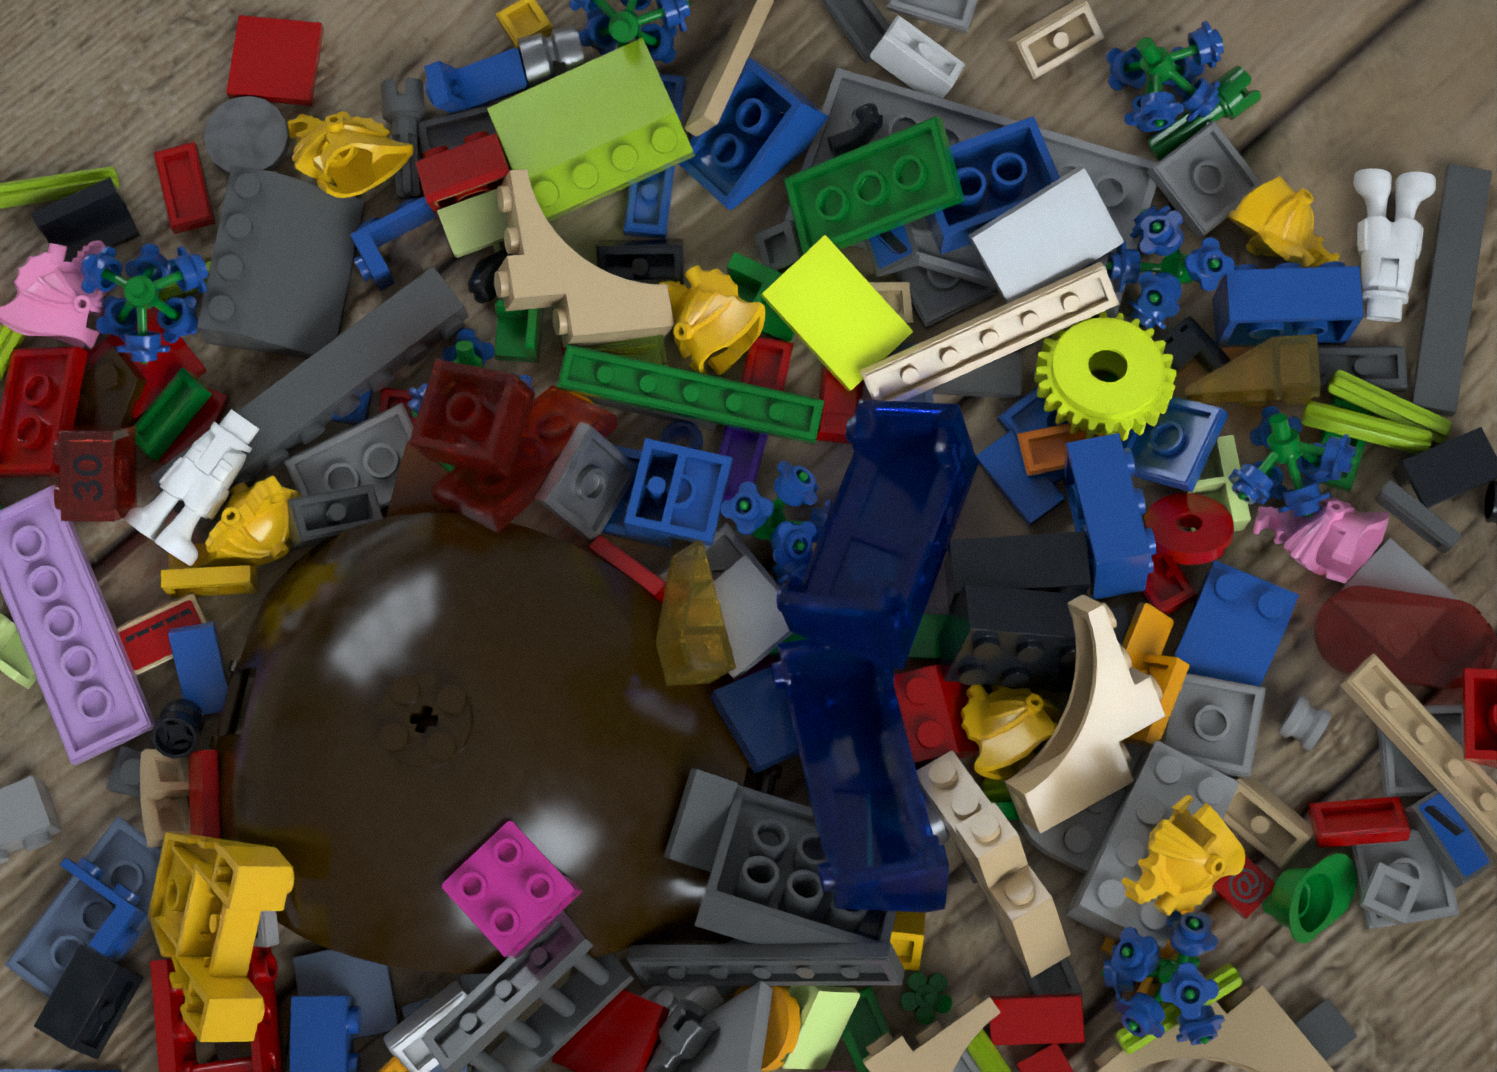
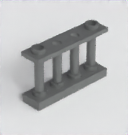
M563 910L515 957H508L435 1025L422 1038V1041L445 1072H460L468 1063L476 1067L472 1072H536L631 983L634 978L614 953L597 958L589 955L587 952L594 946L572 917ZM572 966L579 971L559 990L553 986ZM538 998L544 1002L525 1022L518 1018ZM505 1031L510 1035L491 1054L483 1050L501 1032Z

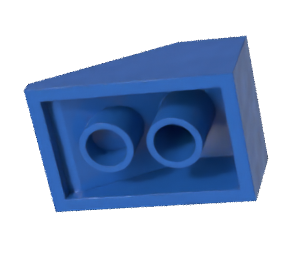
M749 57L718 124L700 136L695 137L693 135L689 142L695 157L681 162L679 165L723 206L732 210L802 154L829 116L777 71Z
M1214 560L1205 574L1197 594V599L1193 604L1172 657H1178L1190 666L1187 671L1189 674L1260 687L1284 635L1299 594Z

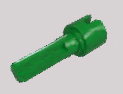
M1237 65L1219 77L1217 80L1220 82V85L1217 88V91H1219L1217 96L1220 98V101L1215 110L1204 118L1198 114L1191 122L1186 120L1189 114L1188 111L1176 119L1174 124L1163 128L1148 139V147L1157 159L1162 160L1214 120L1216 122L1222 117L1233 120L1261 100L1260 91H1248L1246 88L1251 84V76L1242 67Z

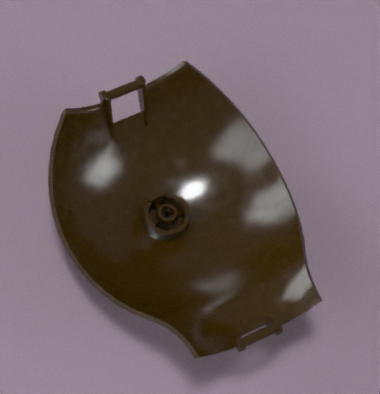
M417 513L375 520L340 532L303 555L271 587L255 617L240 660H230L228 672L231 673L217 734L216 736H211L209 748L219 752L221 839L276 847L293 866V889L286 896L284 910L276 911L279 924L328 949L382 965L426 972L491 974L508 957H504L450 898L442 889V884L508 821H512L563 876L570 877L583 891L564 911L572 917L594 946L587 952L593 958L630 948L631 945H642L651 942L693 939L726 943L734 939L733 937L694 926L710 872L664 858L665 850L691 768L737 782L740 786H745L747 773L750 772L758 775L756 791L773 796L776 779L781 778L783 767L775 764L758 773L753 771L710 699L714 690L733 683L735 680L703 643L662 603L634 580L600 558L564 540L525 526L489 517L459 513ZM249 677L255 678L242 734H235ZM428 715H432L436 722H438L437 725L428 726L426 733H422L423 731L418 726L419 722L425 720Z

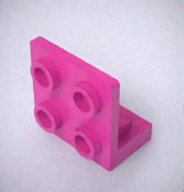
M508 821L442 884V889L504 957H515L583 892L570 877L563 876L512 821Z

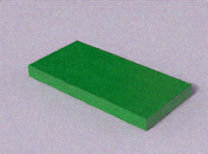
M938 116L783 178L803 254L824 235L840 250L965 201L943 119Z

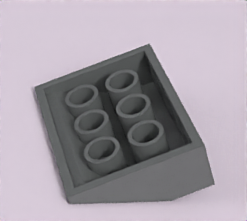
M232 165L206 283L207 292L204 293L197 329L205 342L218 346L308 359L337 338L340 334L354 264L353 259L357 249L350 234L356 232L362 223L365 200L354 196L336 198L326 194L317 185L273 171Z
M737 785L694 926L752 944L889 943L913 839L872 827L875 876L872 886L864 887L825 883L822 811Z

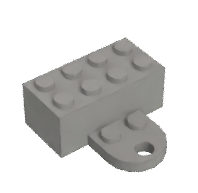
M1156 740L1140 754L1131 773L1134 782L1125 786L1124 790L1120 789L1041 834L1022 822L1020 818L1019 825L1029 843L1038 850L1084 874L1065 914L1066 916L1117 942L1121 941V933L1125 928H1136L1139 935L1154 937L1160 951L1165 948L1172 931L1171 927L1166 924L1167 916L1154 907L1155 899L1140 905L1127 898L1122 879L1127 877L1135 882L1140 879L1142 869L1138 865V861L1149 856L1147 844L1150 833L1159 821L1170 819L1174 811L1173 805L1188 794L1193 797V801L1187 807L1191 815H1194L1206 803L1211 805L1223 820L1240 782Z

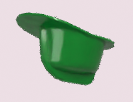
M1333 853L1320 860L1311 868H1290L1285 870L1276 880L1270 896L1262 903L1263 911L1273 916L1282 927L1289 929L1292 937L1298 943H1309L1321 931L1335 922L1350 905L1357 885V870L1353 860L1346 854Z

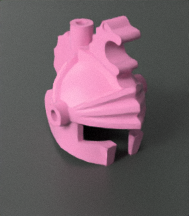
M99 240L91 241L87 246H83L82 251H77L78 255L73 258L72 262H64L67 247L49 243L47 253L41 252L37 256L28 257L26 263L18 268V275L13 282L17 288L16 297L6 305L0 306V323L14 332L30 337L45 336L60 340L71 346L84 348L86 345V348L92 349L100 332L86 328L88 315L102 317L104 312L102 303L106 297H109L111 290L102 292L95 288L91 294L82 291L81 284L84 277L81 273V267L84 258L88 254H97L105 247L104 243Z
M1336 497L1319 501L1321 510L1312 513V516L1309 518L1305 516L1295 518L1292 510L1279 513L1278 508L1271 506L1268 508H1258L1252 531L1254 534H1259L1263 529L1274 530L1276 532L1274 543H1284L1283 548L1296 562L1317 575H1325L1327 573L1326 578L1344 584L1373 555L1383 540L1389 522V512L1355 511V508L1351 507L1350 503L1343 502Z

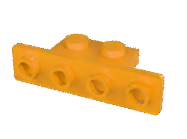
M1140 602L1138 604L1122 646L1130 656L1132 667L1146 675L1150 674L1159 684L1163 694L1162 699L1159 701L1165 717L1123 739L1121 742L1125 746L1126 743L1149 747L1156 740L1160 742L1190 666L1178 657L1162 656L1174 621L1149 603Z

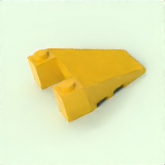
M165 832L148 911V919L161 956L171 957L176 972H171L169 975L173 988H182L185 1003L180 1007L183 1019L199 1042L254 1041L257 1024L263 1020L265 1012L263 997L247 978L261 911L284 910L286 896L292 891L294 885L293 866L276 847L178 832Z

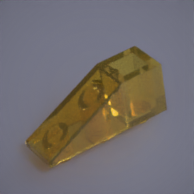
M1317 334L1271 337L1185 388L1186 399L1220 408L1224 403L1239 402L1241 407L1255 408L1266 405L1269 400L1283 399L1286 404L1290 405L1306 404L1312 400L1311 398L1320 397Z
M695 541L670 558L656 639V646L667 686L709 684L736 668L732 647L727 635L721 606L717 598L710 565L702 541Z

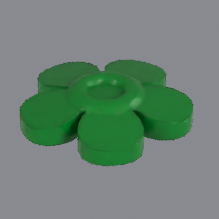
M918 971L908 976L907 986L915 992L906 991L901 994L900 1005L905 1011L916 1009L915 1019L921 1024H931L934 1021V1009L943 1014L950 1011L952 1007L951 997L943 993L938 994L943 992L948 986L945 976L940 973H933L927 980L926 976Z

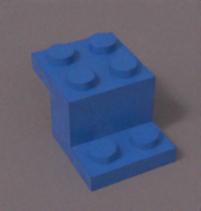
M645 438L642 451L614 445L637 465L638 469L601 534L671 549L674 538L713 546L721 513V505L724 501L733 464V457Z

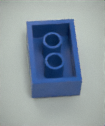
M1034 116L950 146L965 201L925 216L940 255L972 244L968 237L969 234L1060 178Z
M1338 261L1323 263L1319 267L1302 268L1298 263L1280 264L1275 269H1257V266L1253 264L1234 266L1231 274L1223 276L1212 298L1215 343L1220 348L1346 344L1364 317L1360 267H1346L1345 263Z
M1119 433L1066 443L1063 484L1075 532L1086 531L1091 580L1090 591L1091 595L1095 596V600L1144 591L1146 589L1147 576L1149 573H1153L1154 570L1151 556L1156 554L1154 533L1151 527L1144 528L1141 517L1142 514L1146 513L1143 492L1140 487H1133L1130 476L1135 474L1133 454L1130 448L1123 449Z

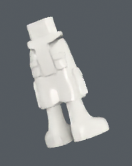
M1362 169L1355 172L1353 186L1356 192L1364 198L1367 207V218L1358 222L1357 248L1361 256V282L1363 291H1365L1363 292L1362 300L1367 302L1366 319L1400 322L1402 320L1403 304H1407L1409 299L1408 293L1412 284L1415 261L1418 259L1422 249L1423 227L1414 220L1415 213L1420 202L1434 193L1436 178L1432 174L1425 172H1407L1398 176L1395 181V222H1390L1386 218V210L1391 191V173L1382 169Z
M231 409L220 425L213 422L211 429L192 444V447L183 458L179 457L173 462V465L159 480L163 491L145 507L130 509L124 520L139 532L154 540L157 545L192 566L198 558V550L191 540L193 530L201 517L212 520L226 501L229 494L228 489L246 460L247 455L243 451L251 452L252 448L248 445L260 429ZM178 501H184V508L164 529V521Z

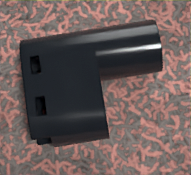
M1191 316L1184 319L1160 339L1166 342L1163 354L1173 355L1171 369L1176 370V375L1196 360L1217 381L1235 364Z

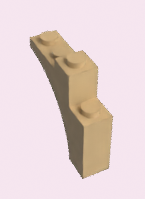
M527 169L510 170L501 186H498L497 203L500 212H506L508 228H505L504 243L507 253L513 255L505 258L494 275L495 291L498 298H503L505 311L556 307L553 310V327L556 335H561L563 348H566V344L581 347L664 338L675 326L667 284L657 285L627 280L608 273L581 257L565 243L544 216L533 193Z
M1081 595L1067 603L1075 632L1076 665L1072 690L1064 713L1050 739L1040 752L1016 775L1005 781L1020 820L1040 834L1134 782L1128 767L1131 763V757L1121 741L1165 717L1159 701L1163 697L1161 688L1153 676L1150 674L1146 675L1132 667L1128 652L1118 643L1113 629L1116 628L1117 623L1112 611L1105 603H1100L1085 595Z
M953 750L915 771L913 774L917 784L936 810L966 859L997 917L1008 945L1031 978L1071 955L1053 898L1028 865L1018 833L996 803L989 801Z
M1158 982V983L1156 984V985H1158V986H1157V990H1158V989L1160 988V986H1161V983H1160V982ZM1246 985L1242 986L1224 1001L1229 1008L1226 1012L1216 1001L1211 1004L1215 1015H1223L1225 1021L1220 1023L1222 1028L1217 1031L1218 1036L1207 1044L1191 1045L1189 1040L1177 1042L1176 1036L1180 1034L1179 1025L1164 1033L1161 1038H1156L1132 1054H1126L1123 1049H1120L1114 1043L1094 1060L1099 1066L1094 1072H1133L1152 1063L1174 1059H1205L1225 1063L1246 1072L1334 1071L1263 985L1255 987L1251 991Z
M974 993L953 1008L956 1016L941 1026L938 1020L919 1031L915 1035L918 1043L913 1047L909 1045L901 1032L893 1038L889 1032L884 1033L866 1047L869 1055L863 1059V1063L869 1072H953L962 1053L973 1038L1001 1012L988 994L979 999L976 993Z

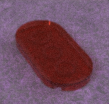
M1363 585L1350 586L1333 594L1322 604L1314 623L1316 646L1326 662L1336 670L1350 675L1367 657L1374 653L1401 683L1442 690L1462 689V670L1464 668L1490 669L1497 651L1495 632L1491 624L1487 623L1486 619L1481 615L1482 613L1467 602L1450 598Z

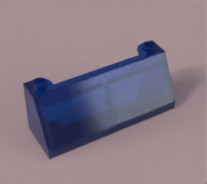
M860 399L853 417L848 419L846 425V438L849 443H852L854 453L803 579L801 581L797 576H790L785 584L779 587L776 603L790 632L886 668L904 669L947 552L949 541L952 538L977 470L978 461L959 404Z
M886 626L778 644V662L771 663L772 678L775 690L783 689L824 859V863L818 864L822 891H831L834 906L837 909L925 913L945 909L950 865L944 844L939 845L938 836L933 835L894 689V670L890 668L888 659L886 660V650L890 649Z

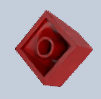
M481 131L471 134L463 139L464 145L450 150L447 145L432 148L423 153L424 159L415 162L427 204L437 216H439L437 210L501 186L511 168L497 133L489 135L488 131Z
M932 665L891 675L889 686L911 771L926 766L951 750L959 759L980 754L979 745L975 741L968 739L966 731L961 727L963 718L960 712L966 707L969 698L965 693L972 685L944 681L942 665Z
M1464 668L1462 670L1464 760L1497 769V670Z

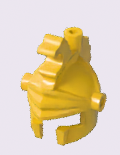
M345 111L327 116L325 122L305 114H300L297 118L287 122L290 138L296 137L297 141L292 156L295 168L317 179V186L326 194L336 198L357 196L376 187L401 169L414 152L413 144L389 139L390 131L382 123L375 122L372 118H361L358 116L351 118L350 114Z
M1277 176L1273 180L1253 189L1243 197L1235 211L1231 210L1228 218L1250 238L1246 248L1256 257H1259L1261 254L1267 257H1282L1291 263L1300 264L1302 268L1319 267L1323 263L1333 261L1339 262L1340 255L1337 252L1334 254L1329 253L1322 245L1324 239L1313 233L1314 214L1310 206L1314 201L1313 195L1304 188H1301L1296 193L1281 176Z
M696 265L685 273L692 286L691 288L687 289L685 284L681 285L680 282L674 281L660 282L658 285L667 284L675 325L672 329V334L675 336V345L678 347V351L683 359L692 355V362L689 366L696 373L708 375L703 365L705 360L711 353L727 347L726 351L710 358L707 362L717 375H722L740 359L761 334L765 322V307L761 302L751 303L742 300L738 294V285L732 281L730 275L723 274L719 269L703 271L700 265Z
M274 475L256 483L254 487L248 488L244 482L235 485L230 490L231 498L222 512L221 520L209 532V537L205 542L207 545L206 549L210 554L202 562V568L238 565L259 566L284 557L293 546L287 501L302 497V495L296 490L282 487Z
M981 684L972 685L965 693L969 699L966 707L961 710L960 714L963 718L961 727L966 731L967 738L979 745L980 754L974 764V770L979 775L990 779L1008 780L1022 770L1036 756L1033 752L1035 747L1042 741L1050 739L1058 725L1055 722L1062 717V714L1049 699H1045L1040 693H1032L1030 688L1010 689L1005 686L991 685L990 688L993 690V693L988 695Z
M1188 794L1172 806L1174 811L1170 819H1162L1151 831L1147 844L1149 856L1138 861V865L1142 869L1140 879L1137 882L1127 877L1122 879L1127 898L1140 905L1155 899L1154 907L1168 917L1174 910L1178 912L1186 910L1189 912L1196 905H1201L1203 900L1212 893L1214 882L1224 876L1239 874L1245 864V850L1211 805L1206 803L1194 815H1191L1187 807L1193 801V797Z

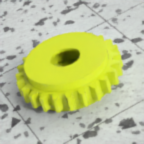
M1106 311L1100 312L1099 318L1089 317L1080 323L1065 328V330L1063 329L1052 334L1051 339L1045 338L1042 350L1038 353L1036 361L1037 368L1034 382L1039 383L1037 396L1038 398H1046L1045 412L1057 411L1055 423L1059 425L1067 421L1071 424V434H1075L1079 428L1086 431V439L1093 438L1094 434L1106 436L1119 433L1122 441H1125L1128 438L1130 429H1133L1140 436L1144 433L1146 423L1155 426L1160 413H1166L1174 393L1175 385L1173 383L1176 377V370L1171 369L1173 355L1163 354L1166 342L1164 340L1154 342L1152 338L1155 330L1149 328L1143 331L1139 328L1140 320L1137 318L1129 323L1124 321L1123 313H1118L1116 318H1109ZM1106 370L1116 375L1119 380L1104 382L1094 377L1091 372Z

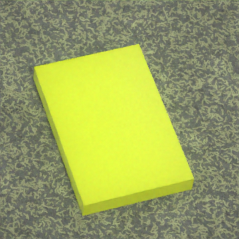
M826 235L820 238L760 295L848 392L863 380L859 370L884 360L914 332Z

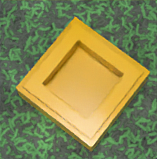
M519 0L496 13L497 21L514 47L519 50L518 38L538 33L547 37L554 30L553 25L536 0Z

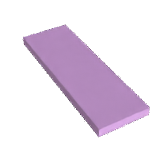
M52 485L0 510V589L71 764L78 765L154 729L155 720L59 487Z

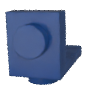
M517 48L507 50L459 69L441 61L424 66L428 80L425 82V91L428 99L434 107L449 113L484 106L530 88L521 50Z
M425 196L420 199L411 198L397 206L395 212L381 219L371 218L363 222L356 232L350 234L360 256L353 259L365 282L371 279L374 280L379 291L394 285L395 282L378 247L436 217L434 211L427 204Z
M65 857L59 864L61 867L116 905L88 945L102 955L114 959L119 953L125 954L137 940L139 931L136 929L148 914L137 906L141 897L119 882L114 889L103 882L101 877L105 872L86 858L82 857L77 863Z

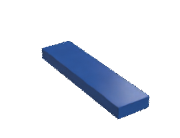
M659 74L681 122L686 76ZM675 166L629 186L623 229L624 235L659 239L667 238Z

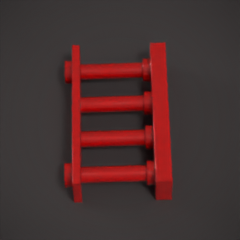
M253 946L247 978L263 997L265 1004L263 1020L257 1024L254 1041H251L252 1056L203 1064L197 1062L195 1043L197 1038L184 1021L180 1010L181 1005L185 1003L182 988H173L169 979L170 973L176 972L172 959L150 961L159 1072H283L274 982L277 978L278 967L276 959L272 954L271 946Z

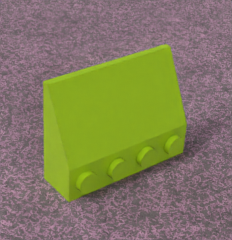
M643 37L487 108L512 170L527 169L533 193L548 222L695 157Z

